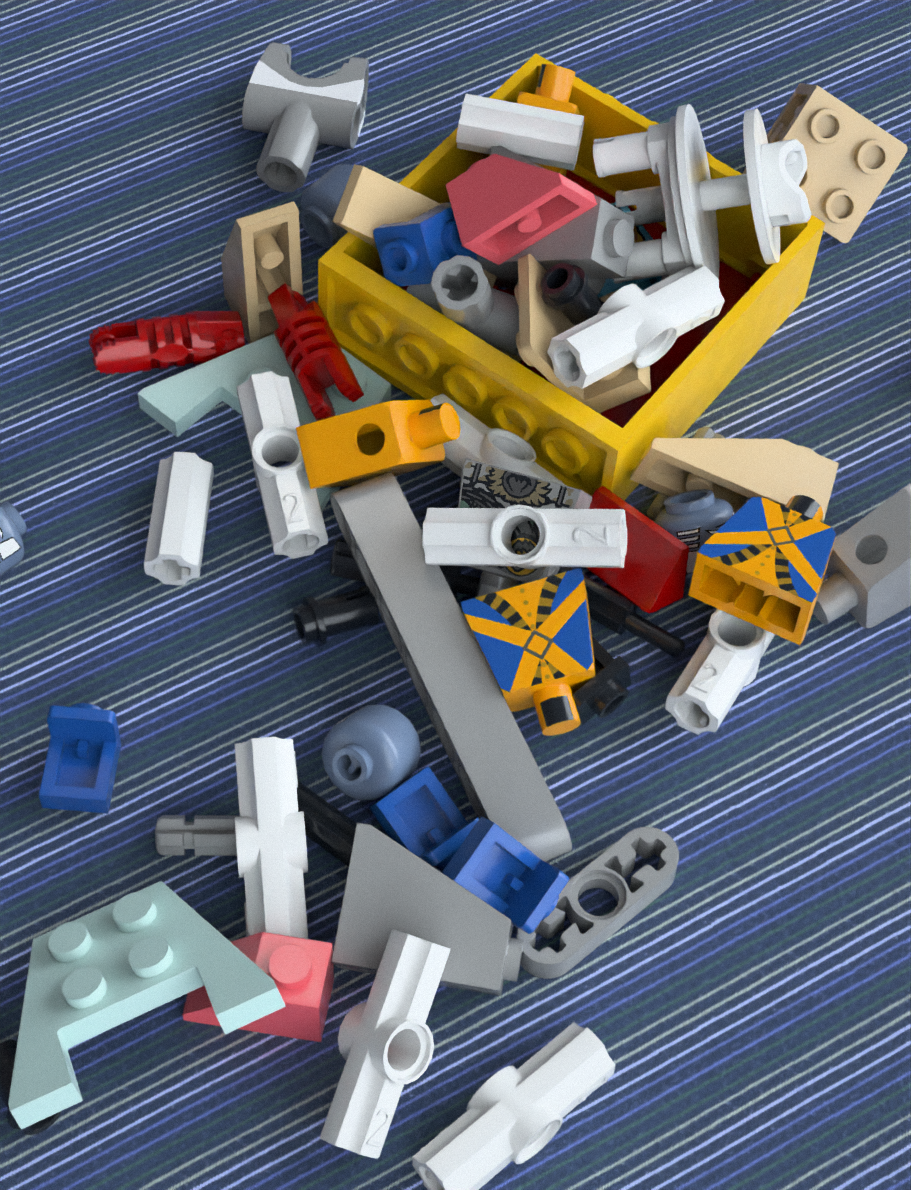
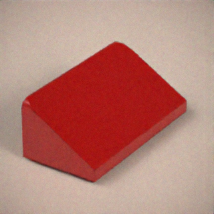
M601 486L597 488L592 496L589 509L625 510L627 553L624 568H585L647 613H653L683 598L689 546L606 487Z

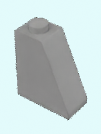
M503 146L491 147L490 155L494 153L543 168ZM594 195L597 203L595 207L502 264L497 265L476 254L478 259L476 261L482 265L484 270L505 281H518V259L527 254H531L547 271L556 264L568 263L581 267L588 276V279L625 278L629 254L634 246L633 229L635 218Z
M357 823L332 956V963L337 968L377 974L391 931L395 929L451 949L439 982L440 986L501 996L504 980L517 982L524 940L511 938L513 929L511 919L372 825Z

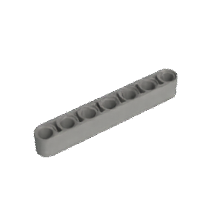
M386 472L330 494L333 512L343 537L366 585L370 588V593L375 598L382 619L476 816L479 819L482 816L494 822L545 862L571 852L572 843L562 814L440 566L427 565L425 563V553L422 546L423 532L392 472Z

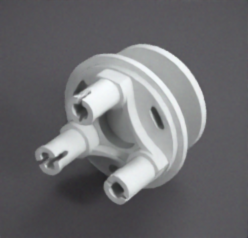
M690 104L679 106L676 116L671 117L668 123L650 125L646 132L594 139L593 158L599 178L652 168L654 174H659L661 183L660 186L616 191V207L637 206V210L625 212L635 218L634 226L666 221L667 231L662 233L661 239L634 243L633 249L629 254L626 277L613 278L614 283L663 275L671 276L688 266H692L695 269L706 266L719 279V240L716 210L751 204L762 257L766 264L778 263L781 251L780 227L806 223L812 215L805 192L799 187L807 169V157L804 146L797 139L768 143L759 110H746L743 119V137L747 174L711 179L701 128L696 113Z

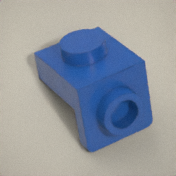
M450 202L442 203L408 222L383 224L373 230L384 276L398 287L431 284L433 272L437 266L443 261L452 259L454 256L462 255L478 260L476 253L462 246Z
M76 703L69 707L50 706L47 724L51 737L39 791L42 808L108 814L121 748L115 712L103 710L96 705L88 703Z
M429 766L419 770L390 793L369 806V809L391 839L432 867L437 866L441 873L479 820L476 817L466 821Z
M482 816L442 872L511 919L512 925L527 934L534 932L539 923L552 913L557 905L559 894L569 880V877L560 869L541 860L497 824Z

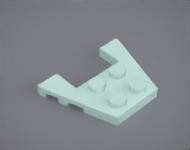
M274 334L147 386L138 392L140 409L178 437L222 401L242 415L237 395V386L245 383L253 374L273 371L277 375L289 377L300 425L316 422ZM342 348V352L346 356L364 392V396L353 403L340 393L336 384L326 388L325 391L336 412L335 415L390 401L391 384ZM340 487L316 489L321 511H323L329 501L330 494L339 491Z
M162 881L137 892L127 894L120 900L74 921L66 922L56 929L33 939L8 1100L10 1112L19 1127L23 1129L83 1101L68 1053L70 1047L202 986L206 988L215 1015L226 1035L286 1007L274 980Z

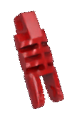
M286 283L268 295L267 298L279 325L273 331L316 421L336 416L333 405L325 391L326 388L336 384L340 393L353 403L364 396V392L319 304L315 301L308 304L303 295L293 291L291 286Z
M238 311L185 312L183 315L175 313L169 314L168 317L153 316L147 320L139 318L130 322L98 327L96 330H92L93 333L89 334L90 339H88L94 355L92 359L95 368L100 371V374L105 373L106 375L137 371L148 372L153 368L162 370L174 365L176 367H183L189 363L193 365L202 364L245 346L244 328Z

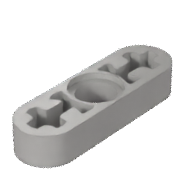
M654 827L633 829L571 878L559 894L557 905L552 913L539 923L534 932L527 934L518 928L517 939L524 940L520 963L523 969L529 974L543 979H552L564 975L664 893L675 879L679 860L678 847L672 837ZM636 853L645 859L653 854L660 857L657 871L652 866L646 865L632 875L629 890L624 878L634 869ZM601 888L614 896L617 907L607 915L594 916L582 909L578 898L588 889ZM566 913L572 925L561 935L559 952L556 953L549 947L543 948L539 952L535 950L536 934L539 933L546 939L552 938L564 928Z

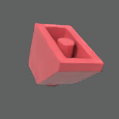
M494 153L486 159L473 163L467 171L445 184L462 246L497 265L502 264L597 205L594 194L563 175Z
M266 932L230 941L274 980L286 1006L238 1029L321 1042L334 982L332 943ZM205 986L189 992L182 1014L183 1020L221 1026Z

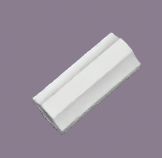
M466 94L458 123L457 148L490 154L492 146H503L533 163L574 170L582 137L584 116Z
M174 452L172 456L160 460L144 570L146 575L159 579L163 584L185 585L187 581L200 577L214 468L212 463L199 458L196 453Z

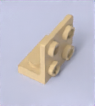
M800 83L768 132L767 140L768 143L797 139L804 146L807 157V169L799 187L805 192L811 214L825 222L823 230L825 233L839 242L848 243L907 153L908 147L818 85Z
M531 254L519 258L518 284L515 286V298L519 306V332L516 334V346L523 361L530 367L534 366L553 385L597 413L650 393V366L637 368L632 362L583 389L577 386L567 388L556 377L552 360L547 353L553 337L571 329L574 325L560 310L549 308L542 299L541 281L547 270ZM616 291L602 296L600 299L605 302Z

